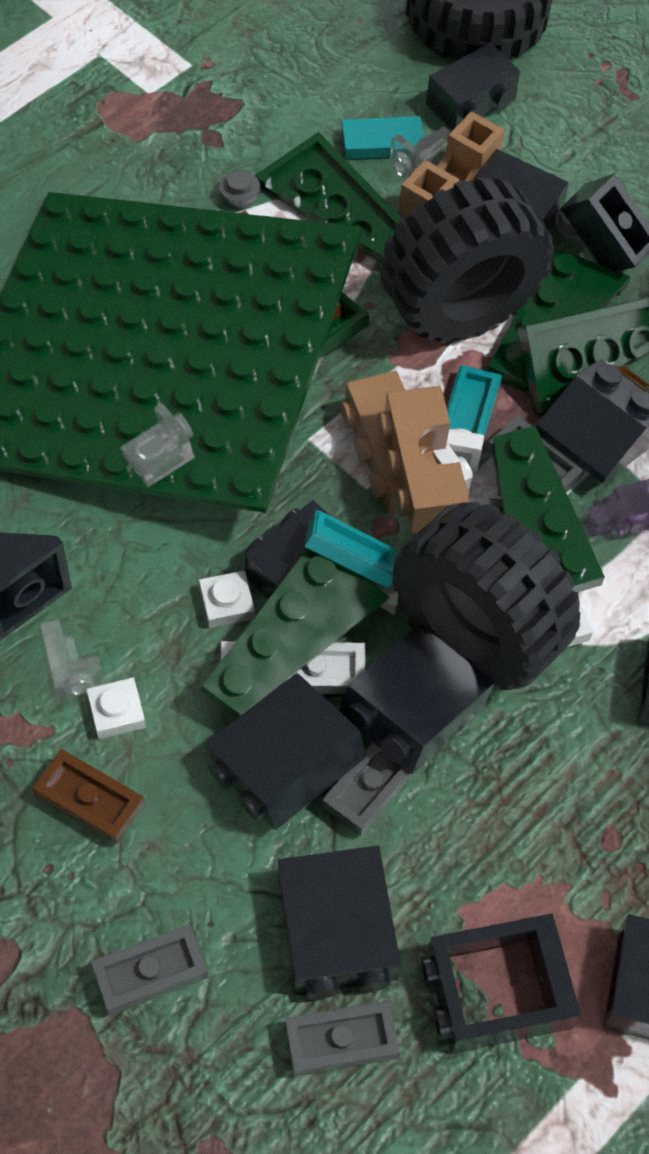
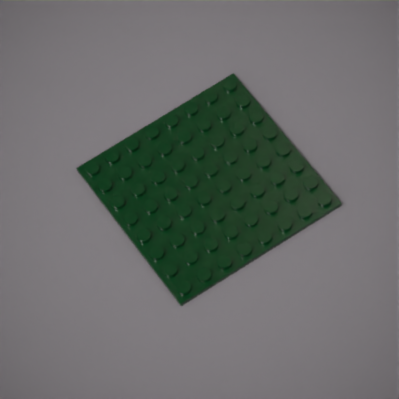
M48 192L0 295V471L266 513L362 235V227Z

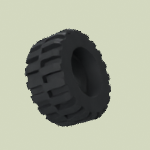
M406 0V15L409 17V24L416 35L418 34L421 42L428 48L433 46L435 53L444 58L448 55L454 57V61H457L491 43L509 60L510 56L517 58L528 51V48L535 46L541 39L542 33L546 31L552 0Z
M486 177L475 178L472 183L464 180L454 183L453 188L449 190L441 189L432 194V199L424 204L420 202L411 210L412 214L406 220L402 219L397 224L395 235L388 237L384 245V254L381 256L380 263L382 284L408 327L417 333L418 336L431 341L449 342L452 338L461 341L469 339L471 334L477 333L480 335L489 331L490 326L496 323H503L510 318L509 315L512 312L524 307L528 303L527 299L530 295L536 294L541 288L542 278H547L550 272L554 249L551 234L522 191L517 186L511 185L510 182L496 178L493 180Z
M479 502L452 504L444 508L410 539L395 557L392 583L394 591L399 593L397 602L401 611L407 613L409 617L408 623L413 630L422 624L495 682L492 689L499 688L502 691L526 687L576 637V632L579 630L581 612L579 611L580 600L578 592L572 590L574 581L568 570L564 571L560 566L559 562L561 559L553 549L549 550L540 541L542 537L533 529L528 530L520 524L521 520L510 513L504 515L500 513L498 507L489 504L480 505Z

